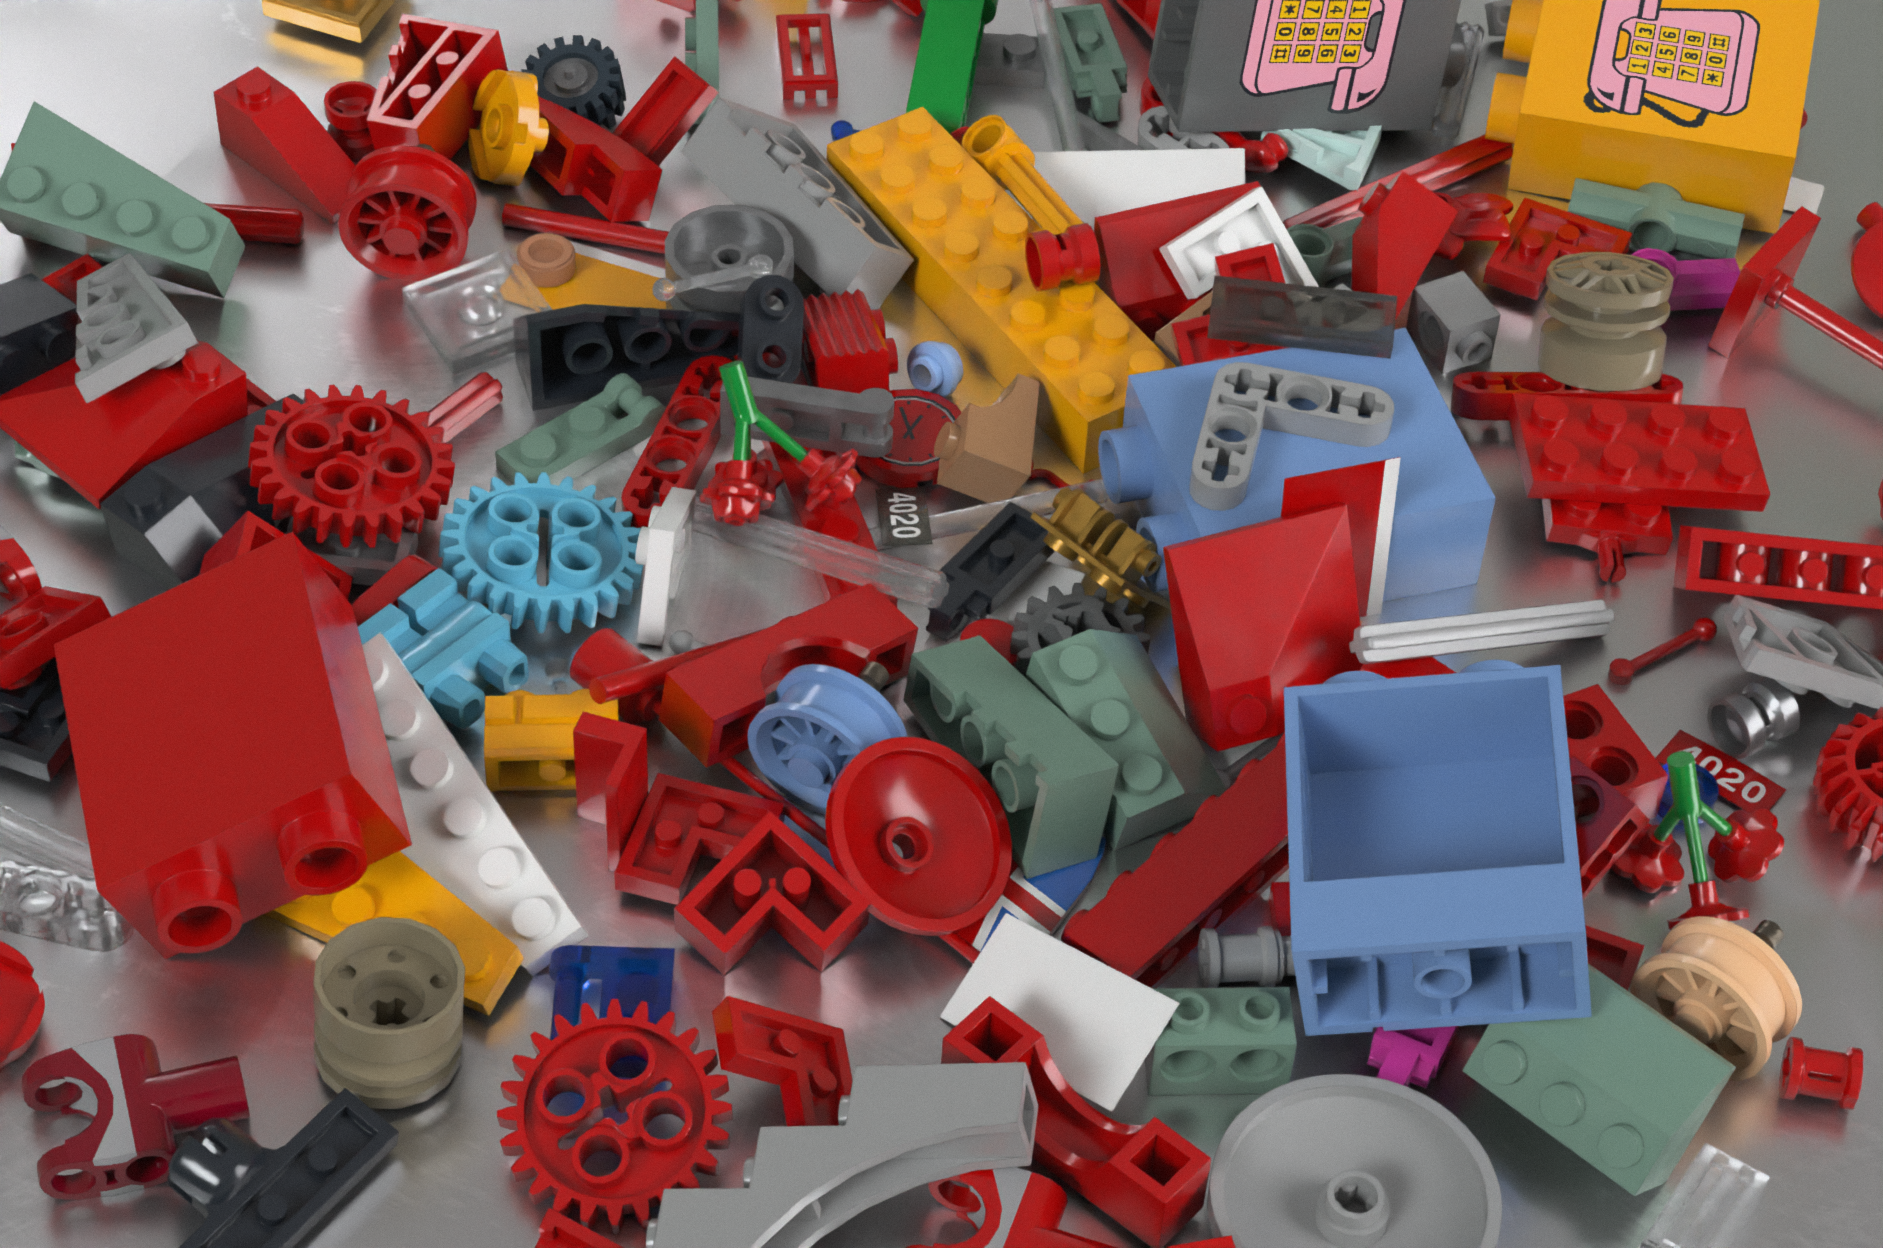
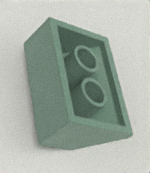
M1088 629L1032 653L1025 678L1119 764L1107 813V824L1103 829L1114 851L1194 817L1198 808L1211 795L1219 797L1227 790L1137 635Z
M1588 964L1592 1017L1489 1024L1462 1071L1629 1193L1637 1196L1666 1183L1736 1069V1066Z

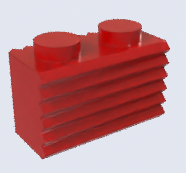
M859 289L853 294L845 290L841 296L834 291L829 297L822 293L818 298L812 294L806 300L803 298L804 317L801 362H803L810 385L812 387L858 394L870 388H881L890 392L889 374L898 373V354L894 339L886 338L885 322L881 309L871 310L864 293Z

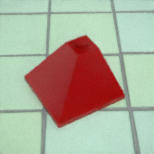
M198 341L197 344L186 349L183 358L175 364L163 369L151 368L89 403H86L75 384V374L81 371L75 361L76 357L0 396V428L98 509H101L100 503L146 465L248 416L246 372L204 341Z
M1339 502L1163 547L1186 721L1194 734L1217 752L1278 736L1285 732L1284 687L1323 684L1326 680L1337 674L1359 671L1363 664L1358 661L1356 654H1352L1349 648V642L1354 640V630L1361 625L1346 504Z

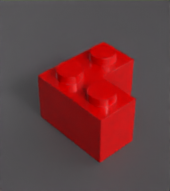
M769 811L674 908L675 931L724 976L771 927L822 973L868 925L870 913L867 910L872 902L859 893L847 879Z

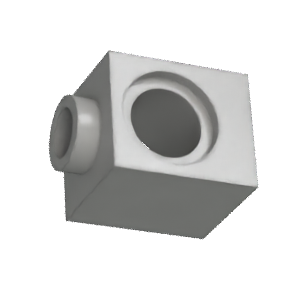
M1461 271L1414 287L1406 329L1438 370L1444 374L1465 366L1476 365L1483 360L1492 358L1501 314L1466 273Z

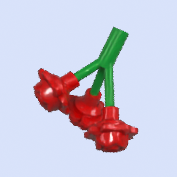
M742 360L720 366L719 371L736 424L732 460L719 462L715 465V476L708 482V488H704L703 493L700 495L701 503L712 506L715 521L717 523L725 522L734 526H742L747 522L749 524L756 523L760 511L771 508V503L776 500V489L783 482V475L781 472L773 470L772 462L768 459H757L756 452L751 449V424L753 423L799 461L796 467L809 477L808 491L810 494H808L805 505L808 511L814 510L820 503L832 510H837L841 507V504L847 503L856 493V485L860 484L862 476L854 468L858 451L852 448L844 452L841 457L833 455L826 459L812 447L807 451L757 409Z

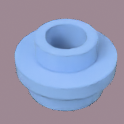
M924 341L914 346L909 352L907 371L915 389L939 394L946 398L955 391L957 385L962 380L963 363L958 352L951 345L944 342Z

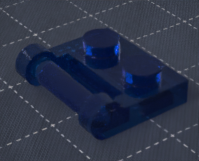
M566 945L556 948L551 954L549 968L550 978L555 982L549 1039L552 1041L558 1036L554 1021L555 1015L560 1014L573 1027L579 1024L582 987L589 979L602 980L599 1018L607 1017L611 999L617 998L621 1006L622 1017L632 1018L640 1002L645 1001L648 1004L650 1022L657 1024L667 1012L672 1011L675 948ZM626 1056L617 1060L611 1067L610 1072L615 1077L636 1078L645 1071L648 1064L639 1057Z

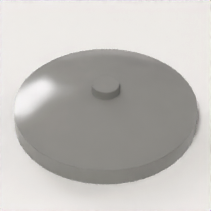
M1328 1074L1303 1078L1281 1085L1250 1103L1233 1120L1221 1138L1214 1155L1208 1185V1219L1213 1238L1231 1235L1236 1248H1496L1502 1222V1199L1495 1170L1487 1153L1467 1126L1441 1104L1418 1091L1389 1080L1364 1075Z

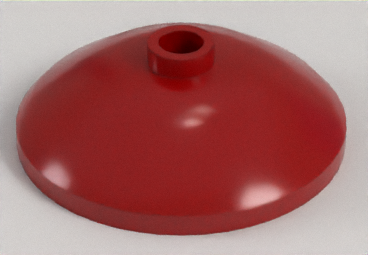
M896 737L879 741L854 756L839 772L832 785L826 806L825 827L827 843L836 870L860 894H863L872 902L867 910L869 913L887 925L903 932L922 936H941L960 931L972 925L994 907L1005 889L1010 874L1012 862L1010 828L1006 814L995 791L979 770L968 760L952 749L934 741L916 737ZM892 842L899 846L903 858L897 854Z

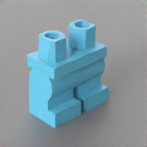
M441 568L436 569L399 596V609L390 603L358 626L362 645L381 632L440 718L463 730L481 718L485 709V696L482 689L491 683L502 692L509 693L516 691L529 679L527 656L511 643L509 621L496 612L492 614L481 603L469 601L459 594L456 579Z

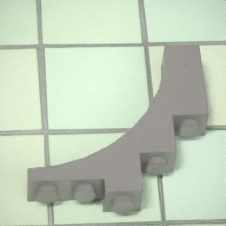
M1026 1062L857 1065L854 1070L851 1094L842 1095L840 1099L838 1126L760 1127L755 1156H748L744 1163V1188L664 1189L658 1218H652L647 1227L646 1248H810L820 1238L865 1209L916 1186L977 1170L1029 1166L1032 1162L1039 1105Z

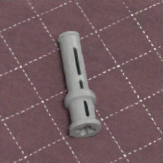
M1271 926L1258 927L1257 932L1254 934L1218 935L1214 928L1201 929L1198 940V968L1202 987L1218 988L1220 982L1258 981L1261 987H1274L1275 984L1281 983L1283 977L1295 976L1291 936H1281L1279 930L1273 929Z

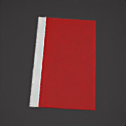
M1401 457L1284 479L1281 517L1339 502L1347 505L1360 617L1380 614L1382 610Z

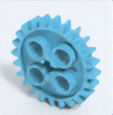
M518 472L515 473L514 485L507 486L502 480L493 477L491 478L489 492L480 487L472 486L470 487L469 500L460 498L454 500L453 513H446L444 516L438 556L442 557L441 569L456 579L458 592L467 591V600L477 601L481 604L486 603L488 610L492 614L496 612L499 615L503 613L512 615L511 628L518 629L525 619L534 620L538 633H544L548 622L556 621L565 633H570L572 619L578 618L582 623L592 628L595 627L597 612L609 618H614L618 603L624 605L631 603L633 589L640 588L644 566L636 564L635 561L637 541L641 528L631 527L633 514L630 511L615 513L617 499L614 496L600 501L594 499L595 485H589L579 492L572 489L573 479L569 476L563 479L558 486L550 483L546 472H541L537 483H528L527 479ZM539 517L548 520L546 567L548 570L546 586L537 584V562L539 555V536L537 532Z

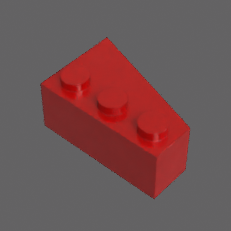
M402 14L399 21L401 35L398 44L391 45L388 54L391 64L388 74L380 78L367 117L374 149L398 145L416 146L426 144L431 146L436 153L451 160L469 138V128L476 129L480 124L482 111L472 110L482 81L493 70L508 71L499 30Z

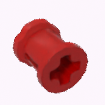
M1789 1037L1783 1052L1780 1068V1098L1794 1100L1796 1095L1800 1094L1838 1101L1840 1109L1853 1110L1859 1098L1862 1085V1049L1849 1047L1843 1053L1804 1046L1802 1038Z

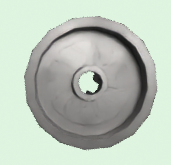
M713 205L692 211L672 226L665 239L666 309L740 314L741 300L751 283L765 275H779L793 282V237L781 221L763 210L744 205ZM774 296L765 297L766 304L771 309L776 311L784 309L783 303L779 298Z

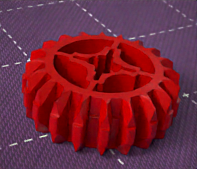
M1880 707L1872 718L1857 712L1854 719L1848 725H1838L1836 731L1827 740L1826 745L1820 750L1816 762L1817 768L1813 777L1814 788L1812 792L1818 796L1817 813L1829 817L1830 833H1847L1849 850L1860 846L1870 849L1873 863L1883 856V707Z

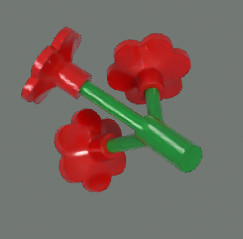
M1686 751L1675 752L1667 758L1673 805L1659 825L1648 823L1613 864L1611 869L1621 877L1631 878L1637 888L1647 893L1657 892L1662 885L1676 887L1684 878L1685 873L1679 862L1682 856L1681 847L1673 839L1671 832L1677 823L1683 820L1694 883L1688 884L1692 907L1677 918L1667 920L1668 929L1672 930L1679 922L1697 916L1714 917L1726 921L1749 918L1748 909L1735 908L1719 902L1715 880H1708L1698 817L1715 830V835L1708 845V854L1715 860L1714 874L1725 883H1733L1739 878L1747 882H1755L1765 875L1769 861L1778 857L1784 848V838L1776 831L1778 826L1777 817L1770 810L1763 808L1751 814L1745 810H1738L1730 814L1726 819H1723L1700 800L1693 754Z

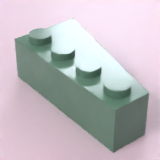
M33 102L0 178V221L8 232L81 255L89 254L92 258L111 263L131 253L150 276L224 298L245 249V244L231 220L37 102Z
M981 636L912 653L903 698L904 702L931 741L944 745L960 754L978 769L991 785L1006 814L1012 841V858L1027 879L1095 859L1103 829L1107 824V813L1119 764Z

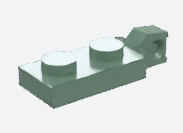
M1102 3L1048 9L1047 25L1072 90H1076L1078 98L1090 97L1091 109L1098 123L1120 120L1118 113L1119 100L1122 99V93H1127L1128 67Z

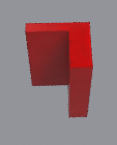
M583 711L573 730L577 817L606 824L608 870L615 872L649 794L647 728Z

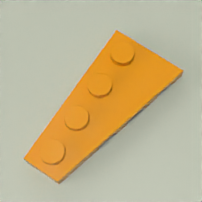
M401 851L368 865L364 875L355 884L342 891L319 896L304 895L264 914L326 943L350 925L378 917L409 918L436 928L456 946L465 966L463 1005L487 1016H490L524 959L517 945Z

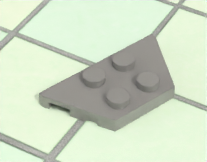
M1735 595L1723 617L1740 665L1745 671L1775 679L1782 686L1798 694L1805 695L1809 689L1821 692L1825 697L1843 707L1851 708L1854 703L1876 709L1883 707V662L1860 648L1850 638L1825 621Z

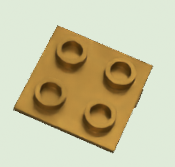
M1069 487L1061 489L1053 500L1052 506L1056 511L1050 519L1033 512L1030 518L1049 531L1043 541L1070 561L1074 562L1077 559L1091 569L1088 575L1099 585L1116 596L1120 597L1123 594L1142 608H1145L1151 600L1171 610L1170 601L1159 592H1152L1147 584L1140 579L1142 575L1145 577L1151 576L1160 566L1161 556L1156 553V545L1130 528L1122 519L1115 520L1113 512L1105 509L1082 489L1071 490Z

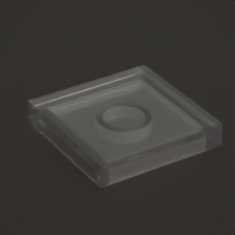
M509 249L402 288L404 304L453 375L515 352L513 319L527 314L553 310Z

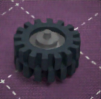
M573 35L572 44L565 45L563 36L554 38L556 48L551 50L545 43L537 47L539 59L530 54L525 61L527 70L521 69V72L533 73L537 77V96L558 104L599 126L603 124L611 130L617 124L615 115L622 117L625 110L623 101H626L621 68L618 58L615 59L614 52L608 46L602 50L601 42L594 38H591L588 45L585 46L582 35Z

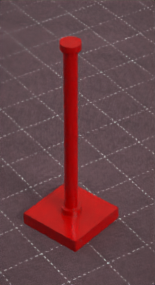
M1801 206L1743 266L1708 346L1728 358L1773 309L1775 310L1781 306L1883 370L1882 341L1793 286V278L1821 220L1819 216Z

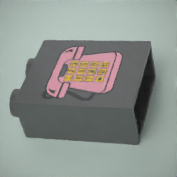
M1161 0L1148 77L1178 132L1278 131L1284 129L1293 131V129L1309 128L1323 131H1368L1370 126H1382L1381 130H1431L1440 88L1457 85L1464 68V36L1461 27L1456 22L1461 0Z

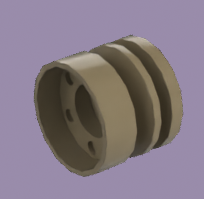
M1582 252L1564 255L1551 261L1546 274V285L1549 290L1544 296L1543 306L1552 317L1546 319L1541 327L1538 365L1541 371L1555 381L1577 388L1597 391H1629L1646 388L1658 382L1663 373L1667 341L1666 334L1659 326L1666 323L1670 315L1668 300L1672 293L1674 281L1670 271L1651 260L1612 252Z
M378 917L352 924L328 941L316 959L313 982L315 1015L314 1060L323 1081L337 1094L346 1088L370 1108L401 1109L426 1102L449 1085L461 1065L465 966L456 946L436 928L409 918Z

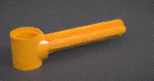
M988 115L980 118L969 127L962 139V147L1004 190L1011 192L1043 230H1048L1056 235L1063 233L1068 226L1084 224L1080 217L1034 167V153L1002 117Z

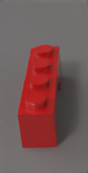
M868 583L846 594H838L827 602L798 615L788 616L777 624L748 637L735 639L723 648L693 661L683 662L673 670L666 672L659 721L708 768L749 749L747 736L752 720L765 707L767 695L777 689L781 680L792 669L802 665L819 664L838 668L858 677L865 665L873 661L883 665L889 673V678L883 685L885 686L908 675L919 628L871 583Z
M991 996L986 998L943 1037L941 1064L1026 1062L1039 1105L1032 1158L1150 1247L1163 1248L1203 1208L1212 1158L1156 1117L1142 1125H1127L1117 1122L1094 1109L1075 1092L1062 1076L1049 1053L1044 1035Z

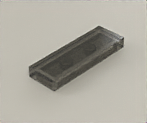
M1214 275L1207 338L1391 359L1397 296Z

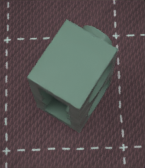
M1289 987L1154 989L1180 1004L1145 1058L1148 1096L1265 1094L1281 1085L1290 1083L1297 1042Z

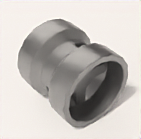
M1764 676L1746 685L1742 694L1732 692L1711 702L1708 708L1707 720L1710 731L1719 747L1726 754L1736 759H1742L1761 750L1765 740L1776 742L1795 733L1800 725V713L1792 692L1775 679Z

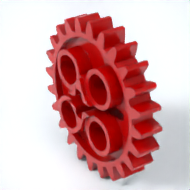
M329 385L328 396L320 398L311 389H305L303 404L285 397L282 404V413L268 409L265 416V425L255 426L254 440L250 442L248 467L251 468L249 483L250 486L259 487L257 500L259 504H273L272 518L275 521L290 516L294 517L292 531L295 534L311 526L317 529L316 542L322 543L333 533L339 534L340 542L344 548L350 546L353 536H362L370 548H375L377 534L384 533L391 541L399 543L402 527L419 534L422 532L424 518L432 521L438 519L440 505L448 504L450 489L453 484L455 463L451 461L453 446L452 444L443 443V427L428 428L430 414L427 411L409 415L410 400L405 398L394 405L386 403V390L381 389L371 399L364 397L361 385H355L350 396H342L335 385Z
M616 998L610 1001L607 1017L597 1019L590 1005L583 1003L581 1005V1024L573 1027L567 1019L557 1014L554 1016L558 1036L552 1041L535 1031L530 1035L533 1048L537 1054L535 1059L523 1055L513 1056L514 1069L523 1078V1081L511 1080L501 1083L500 1088L503 1097L516 1104L515 1106L505 1107L497 1111L499 1126L509 1130H516L500 1140L504 1156L523 1155L511 1167L512 1175L516 1182L536 1177L528 1191L530 1199L535 1205L545 1201L554 1194L556 1197L553 1210L567 1217L574 1207L580 1209L581 1224L588 1229L593 1227L598 1215L603 1214L608 1215L613 1234H620L625 1214L634 1213L639 1224L646 1230L651 1220L650 1208L656 1205L661 1206L664 1189L701 1188L695 1177L696 1172L711 1176L718 1175L719 1163L708 1152V1149L723 1150L729 1149L730 1146L729 1133L715 1126L733 1120L732 1104L715 1100L729 1091L727 1075H708L718 1065L715 1049L704 1050L694 1054L700 1043L699 1030L696 1027L686 1030L678 1037L674 1035L677 1024L674 1012H667L657 1024H653L650 1022L647 1002L641 1001L632 1018L622 1017L621 1006ZM636 1056L648 1064L645 1071L638 1077L630 1080L620 1079L613 1076L610 1072L613 1064L620 1058ZM668 1081L672 1084L668 1091L653 1093L656 1085L661 1082ZM564 1092H575L585 1099L582 1108L569 1116H557L547 1109L550 1101L558 1094ZM614 1105L618 1112H627L628 1120L623 1124L617 1125L611 1117L604 1118L603 1111ZM662 1114H672L679 1117L685 1123L677 1135L668 1139H657L651 1136L646 1131V1128L651 1120ZM578 1138L571 1148L567 1150L559 1148V1143L562 1140ZM599 1151H611L622 1159L619 1167L613 1173L606 1176H593L587 1173L583 1166L593 1153Z

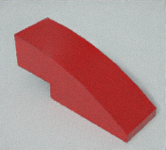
M538 96L539 117L545 118L548 123V140L542 152L533 153L529 165L562 196L582 195L610 222L649 221L662 169L615 134L558 104Z

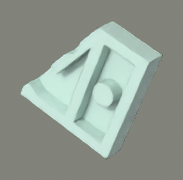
M1370 126L1368 131H1323L1315 128L1293 129V131L1289 129L1262 131L1261 140L1268 133L1278 134L1288 146V157L1349 190L1358 191L1380 142L1382 126Z

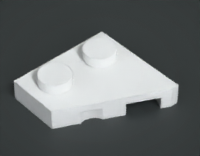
M672 487L662 506H653L648 527L642 526L640 529L635 561L636 564L645 565L637 637V642L657 646H662L664 643L668 605L674 606L681 576L690 551L696 490Z

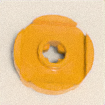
M493 70L482 81L472 110L482 111L480 130L469 128L468 138L470 161L475 174L480 179L489 180V182L494 184L519 186L532 160L533 153L544 150L548 140L549 128L547 120L539 117L538 80L533 73Z

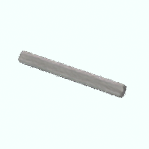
M1596 599L1361 625L1354 630V640L1349 642V648L1352 654H1356L1360 663L1374 664L1603 637L1610 632V622L1615 620V615L1612 609H1607L1605 601Z

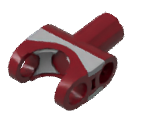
M124 1034L86 1042L50 1054L28 1067L21 1081L24 1101L28 1107L36 1111H61L62 1115L79 1114L93 1119L91 1124L80 1134L65 1139V1144L52 1148L43 1154L37 1162L39 1186L47 1195L62 1200L116 1196L162 1184L168 1181V1164L178 1149L175 1134L197 1130L198 1126L212 1117L228 1118L231 1121L250 1118L237 1055L162 1072L155 1043L152 1039L139 1034ZM52 1080H66L55 1087L40 1088V1086ZM70 1169L83 1170L73 1175H56Z

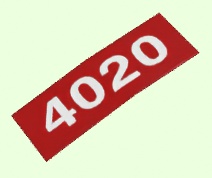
M1681 729L1655 757L1659 763L1668 767V756L1679 751L1690 752L1694 756L1698 784L1719 794L1750 814L1758 809L1770 810L1786 791L1785 788L1736 758Z

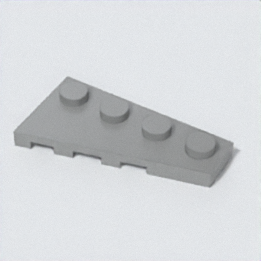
M131 253L77 281L76 312L82 323L76 325V336L82 348L76 350L75 361L81 371L75 374V384L86 403L95 400L151 368L163 369L175 364L183 358L186 349L198 343L187 321Z

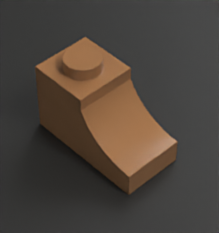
M1018 373L992 406L979 407L969 403L954 423L946 422L941 428L934 446V455L940 458L937 484L1003 509L1031 476L1040 382Z

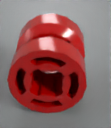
M361 81L339 83L330 88L324 97L325 116L330 123L327 132L351 161H360L364 156L375 151L367 124V117L377 89Z
M1088 223L1068 226L1063 233L1056 235L1048 230L1027 234L1025 238V259L1031 283L1037 292L1056 289L1062 281L1072 280L1077 285L1098 281L1100 276V254L1095 234Z

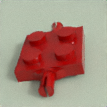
M1542 499L1546 541L1574 544L1595 551L1599 559V575L1605 582H1608L1610 575L1612 583L1621 581L1626 576L1627 571L1623 554L1642 552L1667 555L1673 540L1669 506Z

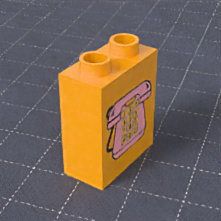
M1512 0L1502 59L1530 63L1527 77L1497 72L1485 139L1514 144L1507 189L1570 200L1575 178L1635 191L1645 184L1653 182L1664 183L1676 189L1683 201L1745 214L1743 229L1775 234L1779 228L1797 154L1820 0Z

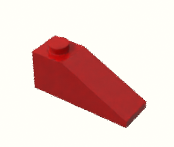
M258 66L214 91L220 144L332 225L338 222L341 208L348 197L350 176L356 165L297 94Z
M1403 170L1386 186L1377 182L1365 195L1358 207V211L1364 214L1352 235L1351 290L1385 315L1382 332L1389 331L1458 213V210Z

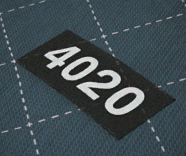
M924 486L875 489L882 546L933 544Z

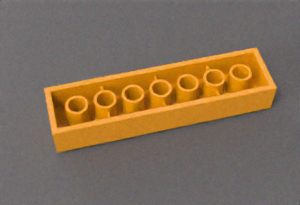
M924 107L827 144L826 160L914 259L901 277L1004 389L1007 388L1018 373L1039 381L1036 424L1083 474L1100 467L1098 444L1101 432L1123 427L1128 375L1176 367L1175 364L1094 282L1077 285L1072 280L1062 281L1056 289L1039 292L1035 290L1027 270L1025 238L1028 233L1043 231V229Z

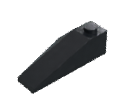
M581 304L527 314L513 319L516 365L532 411L587 401L603 392L606 384L613 377L621 373H627L641 385L642 390L680 383L689 365L701 357L711 355L723 356L734 361V356L738 354L740 314Z
M295 394L286 396L297 401L300 404H303L304 400H302ZM284 398L146 465L100 503L116 552L168 589H172L199 576L206 552L247 511H250L277 529L282 519L275 521L272 518L273 504L258 503L259 487L250 486L251 468L248 467L250 442L254 440L255 426L265 425V416L268 409L282 413Z

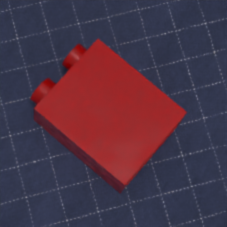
M293 531L53 644L97 891L165 960L179 953H203L217 949L230 942L239 933L243 923L304 895L319 896L342 891L355 884L364 875L368 865L412 845L353 607Z

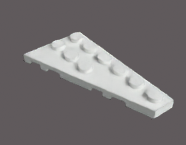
M380 632L364 643L362 647L412 842L411 846L401 850V852L517 945L524 957L520 967L534 976L587 938L589 934L391 644Z

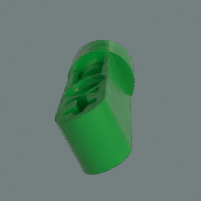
M920 0L921 7L926 14L906 113L924 107L949 134L958 128L966 126L984 28L986 24L994 19L998 0Z

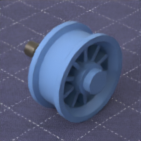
M871 661L865 665L858 677L841 669L819 664L802 665L789 671L776 689L775 703L761 709L752 720L748 729L747 738L751 755L760 771L770 783L797 804L819 814L826 815V806L832 785L839 772L854 756L879 741L889 738L907 737L901 718L892 705L879 693L889 678L887 669L883 665Z

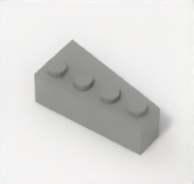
M718 97L681 151L735 205H744L763 210L784 224L793 237L794 263L821 287L819 290L820 294L824 293L829 297L835 291L841 296L845 290L853 294L859 289L864 293L870 309H879L914 261L911 255L796 124Z

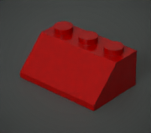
M1258 181L1095 217L1094 234L1100 254V276L1098 281L1094 283L1151 341H1154L1158 330L1219 286L1218 284L1199 297L1188 300L1159 248L1250 190L1261 187Z

